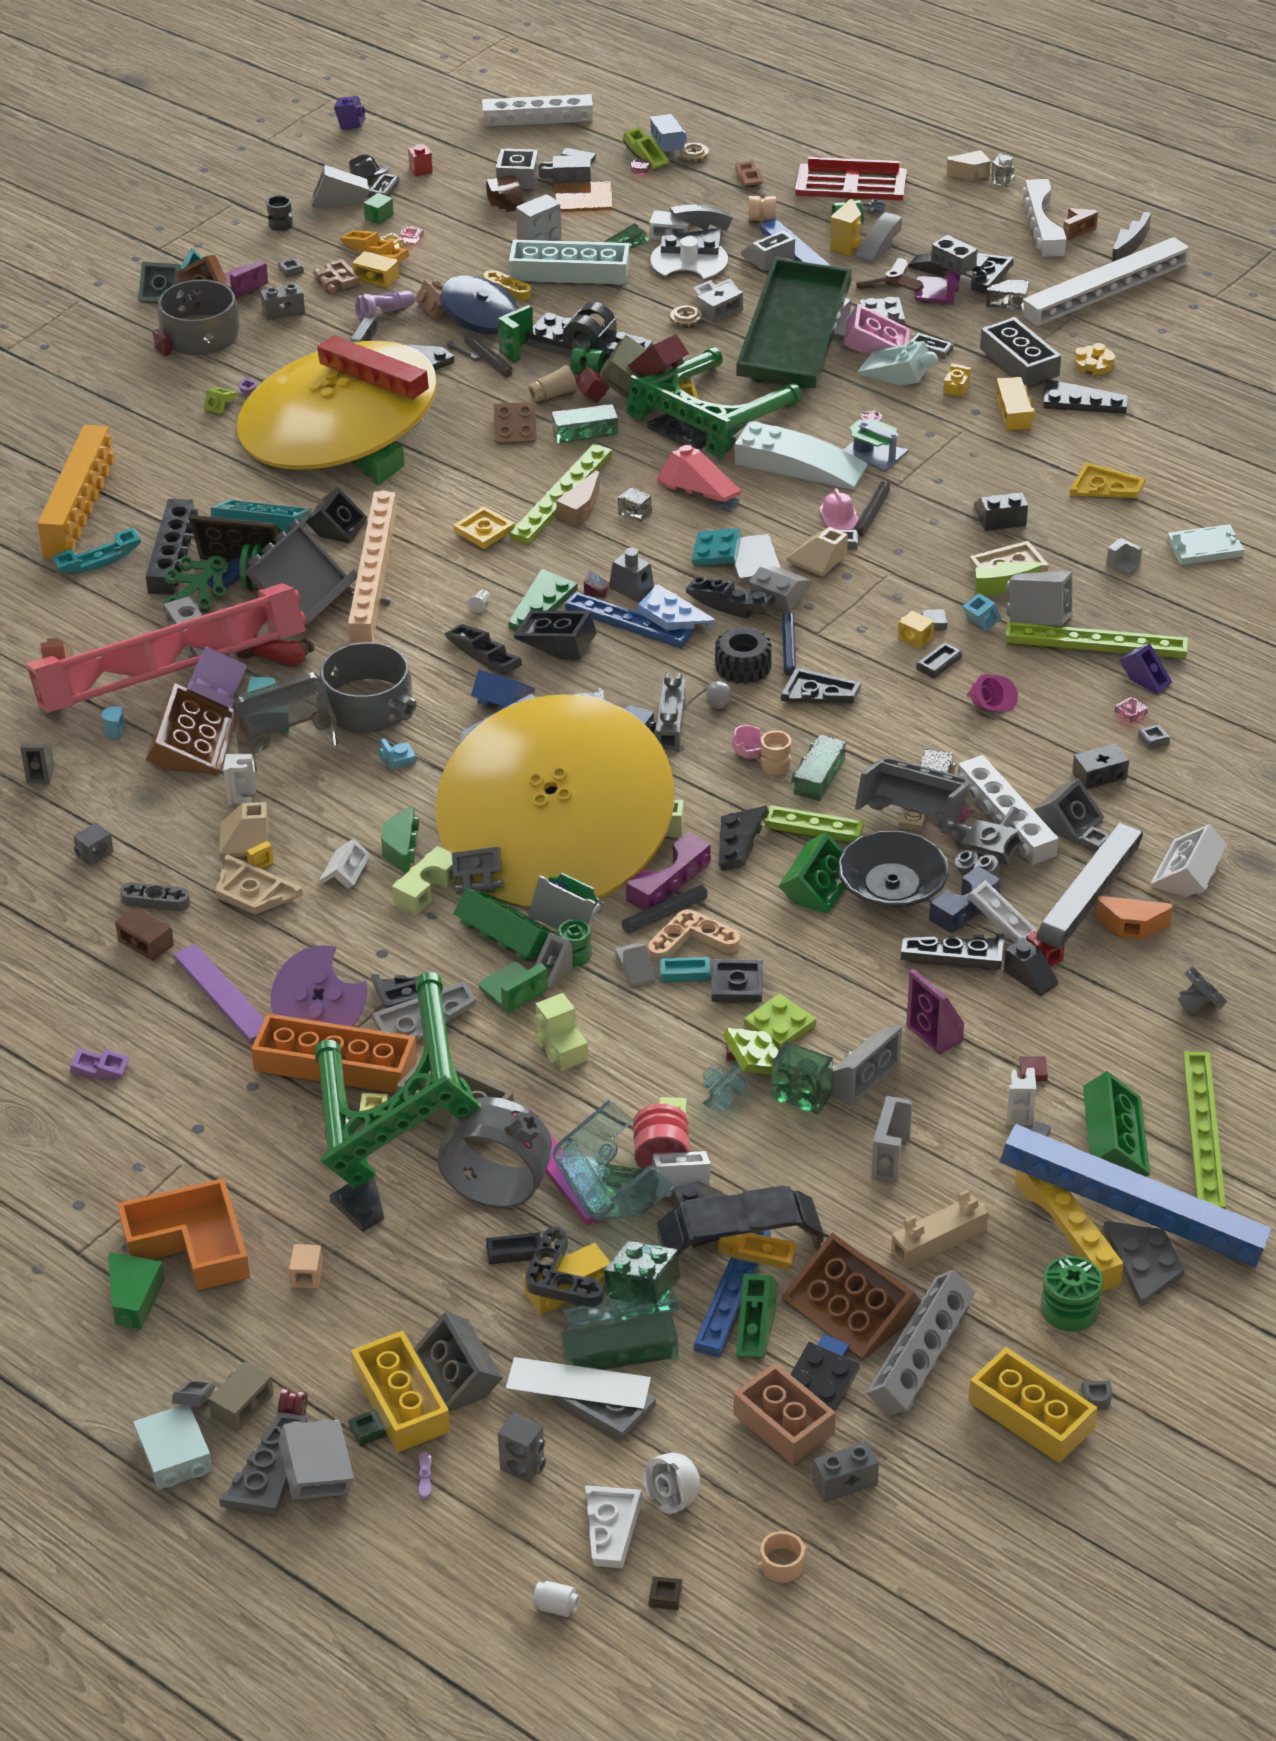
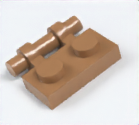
M343 259L325 264V269L323 270L315 269L313 271L316 281L322 284V287L327 292L332 294L337 291L336 286L345 289L360 284L359 276Z

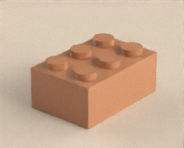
M776 1362L734 1392L733 1415L792 1465H795L835 1434L836 1412Z

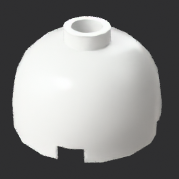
M672 1452L656 1456L648 1461L650 1462L649 1467L644 1468L643 1472L644 1486L650 1500L656 1499L663 1505L657 1507L661 1512L674 1514L684 1510L695 1501L700 1491V1476L691 1460L684 1455Z

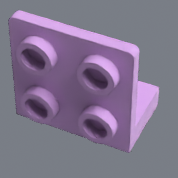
M205 647L186 688L232 708L235 701L232 698L247 665L209 647Z

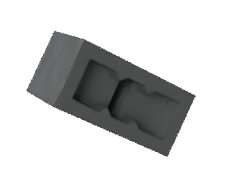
M946 235L932 244L931 261L959 275H963L977 266V249Z
M512 1413L498 1432L500 1470L530 1483L536 1474H540L546 1465L543 1426Z

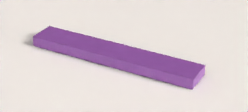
M196 944L174 953V960L250 1045H253L264 1018Z

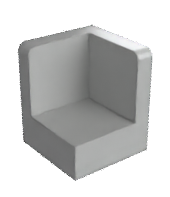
M1120 538L1108 547L1106 565L1125 575H1129L1141 566L1142 548Z

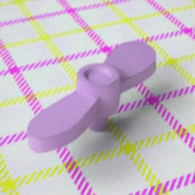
M422 1452L419 1455V1496L422 1499H427L431 1495L430 1481L432 1475L430 1468L432 1459L428 1452Z

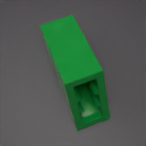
M110 1252L108 1261L115 1324L126 1328L142 1329L165 1281L162 1262Z

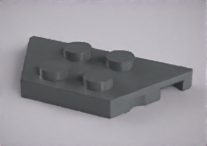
M1104 1221L1103 1229L1113 1250L1124 1263V1274L1140 1306L1146 1305L1148 1298L1156 1292L1161 1294L1167 1289L1168 1285L1176 1283L1183 1277L1184 1268L1165 1230Z

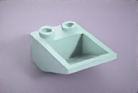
M911 341L906 345L873 351L857 373L859 376L903 386L918 383L928 368H933L937 365L938 357L934 352L928 351L924 341Z

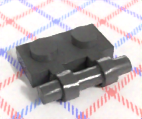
M500 847L452 853L453 877H463V884L455 886L457 895L463 894L465 888L479 892L486 891V893H492L496 889L504 888L503 879L494 880L493 873L502 872ZM483 875L484 881L474 883L473 876Z

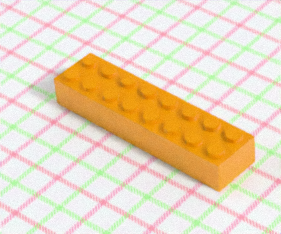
M83 425L37 523L43 558L53 559L52 556L71 549L75 551L76 542L81 538L83 527L87 525V518L89 514H92L94 502L98 501L99 491L103 489L105 478L110 473V467L115 463V453L112 452L113 437L109 433L108 426Z

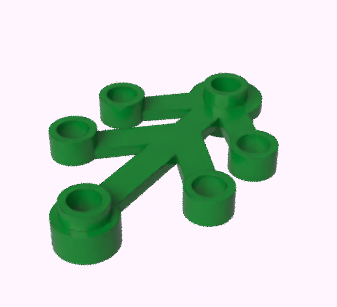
M184 556L180 559L179 567L181 570H205L201 574H181L174 569H169L165 573L164 579L168 584H190L176 596L166 598L164 604L191 596L198 589L199 609L201 612H208L211 607V600L208 598L207 580L212 576L214 582L212 596L215 599H222L225 596L226 588L222 583V575L226 573L228 564L220 556H212L207 561H193L189 556ZM183 562H187L190 565L186 566L183 564ZM168 575H173L175 578H169ZM201 603H206L208 606L204 607Z

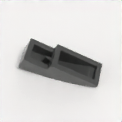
M681 205L671 207L669 210L673 217L703 230H707L711 224L727 231L733 220L732 215L728 211L706 205Z

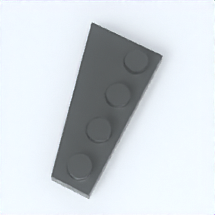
M278 1413L261 1438V1444L257 1450L251 1452L247 1458V1464L241 1473L238 1472L233 1478L232 1486L227 1493L224 1492L219 1498L220 1507L277 1515L288 1484L278 1440L283 1424L296 1421L305 1423L308 1422L307 1416Z

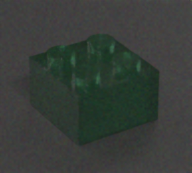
M786 1041L772 1061L771 1098L819 1115L832 1095L833 1058Z
M627 1241L604 1269L607 1298L657 1307L680 1279L678 1250L661 1245L654 1246L642 1244L638 1241Z

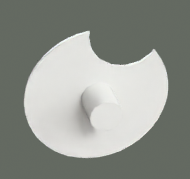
M693 237L681 239V253H661L660 245L652 252L650 258L654 270L665 277L672 272L687 270L699 274L703 279H707L723 271L728 263L727 253L721 246L719 247V255L698 254V240Z

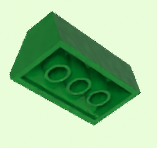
M465 888L453 913L461 918L460 923L471 929L473 927L478 928V934L488 939H492V937L497 939V945L507 950H510V948L516 950L515 955L526 961H529L530 958L538 959L549 932L558 936V933L528 918L527 915L501 900L469 888Z
M1106 1071L1083 1086V1102L1086 1112L1085 1121L1088 1132L1087 1141L1090 1154L1147 1177L1150 1175L1141 1097Z

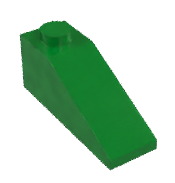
M743 1275L736 1357L765 1358L776 1312L778 1283L771 1275Z

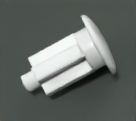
M482 589L476 596H471L467 601L468 608L474 613H483L486 608L485 604L489 601L490 593Z

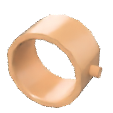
M773 1532L761 1542L760 1562L757 1563L758 1569L761 1568L765 1577L774 1582H791L802 1574L805 1564V1551H808V1548L803 1544L800 1537L791 1532ZM787 1549L794 1552L798 1559L791 1564L780 1565L771 1562L766 1556L773 1550Z

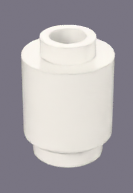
M550 1581L545 1583L539 1582L534 1591L533 1606L539 1607V1610L569 1617L571 1612L575 1613L577 1611L580 1596L576 1594L575 1587Z

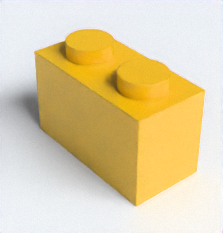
M364 251L352 262L353 271L362 282L388 288L399 277L398 260Z

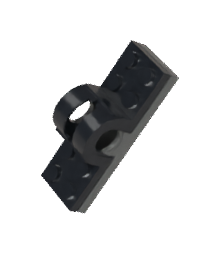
M598 302L587 303L572 318L545 313L527 332L528 346L567 357H571L574 347L587 348L588 352L591 349L603 350L605 354L604 364L610 358L615 346L625 335H628L645 349L653 345L652 340L629 335L625 332H618L614 314L608 307ZM590 314L600 315L604 319L603 324L600 325L595 319L590 317Z

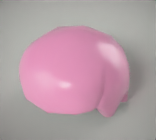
M741 725L735 728L732 737V748L735 753L745 759L760 757L761 730L750 725Z

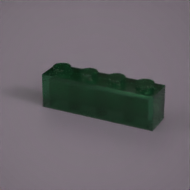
M672 1314L561 1331V1347L565 1365L605 1370L678 1358V1337Z

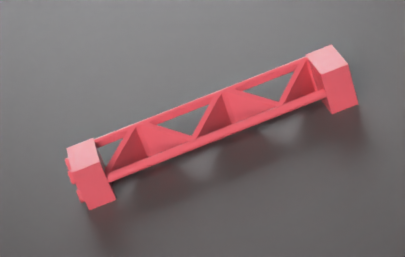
M281 583L257 591L259 596L257 599L66 659L58 660L50 655L28 662L26 667L38 706L49 713L90 698L195 666L201 655L173 663L186 645L198 648L209 647L219 653L229 655L273 640L305 632L304 625L307 624L304 612H300L298 604L301 603L300 595L293 587ZM266 622L269 633L255 637ZM103 671L132 676L89 690Z

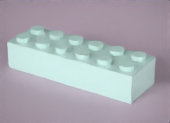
M513 240L509 258L510 277L522 282L534 281L537 283L627 284L630 264L629 243Z

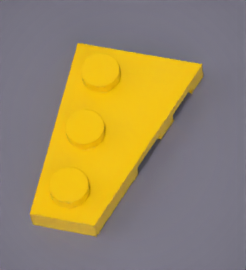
M1086 462L1072 484L1069 495L1138 498L1145 486L1146 478Z

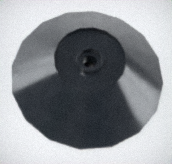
M878 831L861 836L844 848L837 861L838 877L850 893L865 902L884 907H908L928 901L943 889L949 877L948 860L939 847L922 836L903 831Z

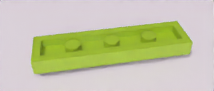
M770 805L769 814L765 819V828L816 837L827 832L834 840L853 842L861 837L864 821Z

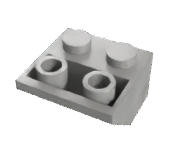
M781 231L752 243L741 251V256L763 271H768L774 257L795 259V238L785 231Z

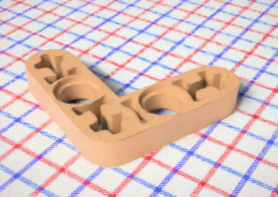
M683 910L649 942L648 950L650 959L660 962V959L670 958L692 937L722 952L733 953L740 947V934L736 930L693 910ZM705 929H711V930H713L714 932H713V933H704V932H702V931L705 930ZM678 934L680 936L677 938H670L668 935Z

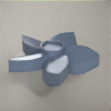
M872 199L871 203H863V206L869 207V213L874 211L884 213L886 203L878 202V199Z
M736 497L725 502L716 500L718 501L716 509L725 506L727 511H732L733 506L740 503V500Z

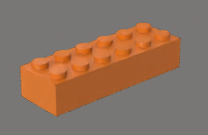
M268 1013L251 1048L254 1071L320 1081L319 1065L315 1060L314 1049L323 1040H333L341 1048L345 1086L395 1094L397 1093V1084L414 1067L417 1060L416 1038L414 1036Z

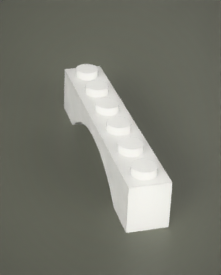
M1026 180L1025 188H1022V199H1025V209H1028V219H1031L1030 225L1031 229H1033L1034 239H1036L1037 249H1040L1042 257L1065 256L1066 236L1063 228L1052 223L1043 213L1050 206L1051 187L1049 180Z

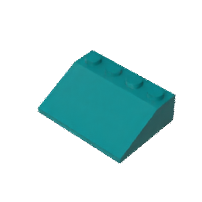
M230 499L211 507L210 517L273 523L287 534L289 532L287 527L295 520L300 522L305 517L308 518L312 513V509ZM304 522L302 526L305 528L307 523Z

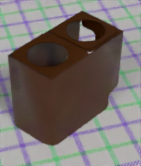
M515 175L486 179L487 197L491 206H498L499 209L511 212L515 211L517 206L523 204V192Z

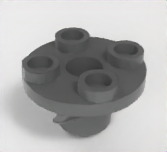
M1193 966L1184 973L1193 984L1186 991L1179 992L1181 996L1178 998V1001L1188 1013L1192 1015L1202 1014L1203 1007L1209 1001L1219 1009H1222L1228 1002Z

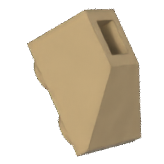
M828 527L811 536L786 558V562L823 577L847 556L848 534Z
M266 802L242 803L220 823V858H225L227 854L232 857L247 856L246 850L268 841L269 822Z

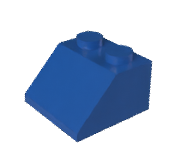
M478 670L471 696L478 698L477 703L490 707L491 703L498 705L497 709L502 710L530 694L533 695L535 688L516 680Z

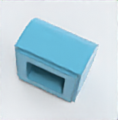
M118 706L106 708L102 712L105 735L111 739H119L125 726L123 708Z

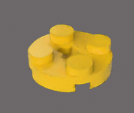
M1096 343L1093 346L1077 348L1075 351L1074 366L1082 373H1086L1087 370L1092 371V375H1103L1109 373L1114 366L1115 355L1106 349L1104 344Z

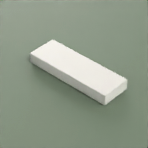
M986 880L967 897L1014 943L1021 938L1026 939L1027 935L1037 930Z

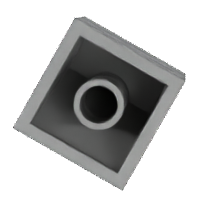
M1073 571L1015 574L1007 581L1006 592L1010 594V603L1007 604L1006 613L1007 616H1010V622L1063 626L1072 616Z

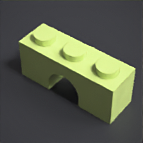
M437 846L430 853L426 854L417 865L413 866L408 873L400 880H397L392 886L394 905L416 916L432 902L431 884H438L448 888L458 879L453 877L452 853Z

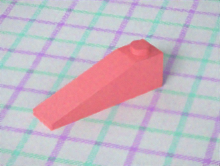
M690 445L681 446L680 449L671 452L657 477V482L669 489L677 490L678 487L684 488L686 493L689 494L701 492L703 497L723 502L741 495V490L701 451Z

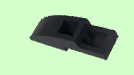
M695 577L685 588L687 594L704 605L743 618H748L752 612L766 613L775 602L774 594L735 589L733 581H724L723 579Z

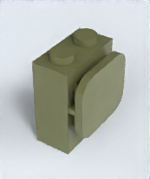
M625 335L615 346L610 358L605 362L600 372L601 379L622 396L628 398L630 377L634 375L642 379L649 376V374L630 369L628 364L647 349L628 335Z

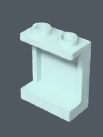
M180 1405L133 1421L139 1447L143 1448L152 1470L157 1490L172 1487L177 1483L195 1477H201L212 1471L210 1452L190 1405Z

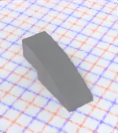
M885 212L864 238L856 253V258L869 263L875 262L892 246V239L901 231L902 217Z

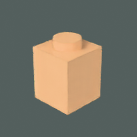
M294 1244L289 1267L291 1287L319 1289L323 1267L321 1245Z

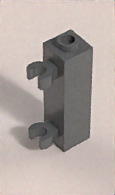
M666 672L662 682L656 738L664 750H680L686 700V680H682L681 673H678L677 679H670L669 672Z

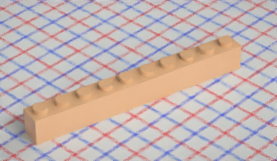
M380 491L373 493L348 622L350 644L373 642L380 598L382 596L397 514L395 492Z

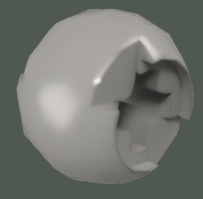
M714 681L708 685L707 704L713 709H725L730 703V686L723 681Z

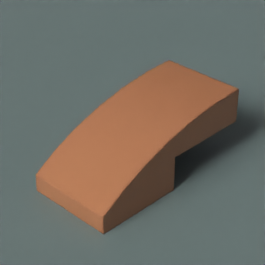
M754 160L735 163V170L744 186L763 184L760 170L756 168Z

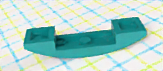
M133 527L113 534L115 542L75 555L73 549L54 555L52 558L60 572L76 573L90 571L107 566L125 557L141 543V539Z

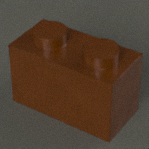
M137 906L115 922L118 940L152 961L174 945L173 931L170 925L152 916L151 913L145 912Z

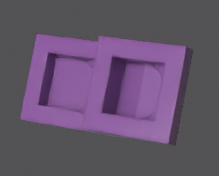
M78 1048L69 1072L98 1079H120L129 1061V1057L106 1049L103 1055H99Z

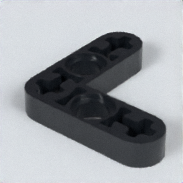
M560 1227L547 1229L543 1233L526 1272L525 1282L527 1291L534 1295L585 1307L600 1305L604 1298V1288L600 1281L558 1271L568 1248V1235ZM555 1239H557L554 1248H552L551 1242H554ZM545 1257H550L554 1260L550 1264L540 1262ZM539 1273H541L542 1280H539L538 1283H536L539 1278ZM563 1283L572 1286L569 1290L566 1291L557 1288L560 1284Z

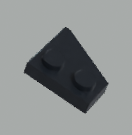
M375 1177L357 1188L348 1183L329 1195L330 1202L362 1232L384 1219Z

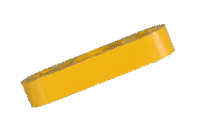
M496 270L484 273L485 279L503 287L515 300L526 301L531 298V286Z

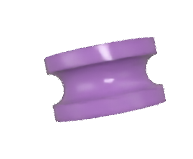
M253 379L241 380L239 382V393L242 396H250L256 389L257 382Z

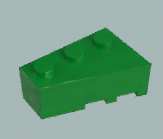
M392 442L372 454L350 462L356 467H361L364 470V474L367 477L371 476L374 479V483L379 486L404 467L403 445Z

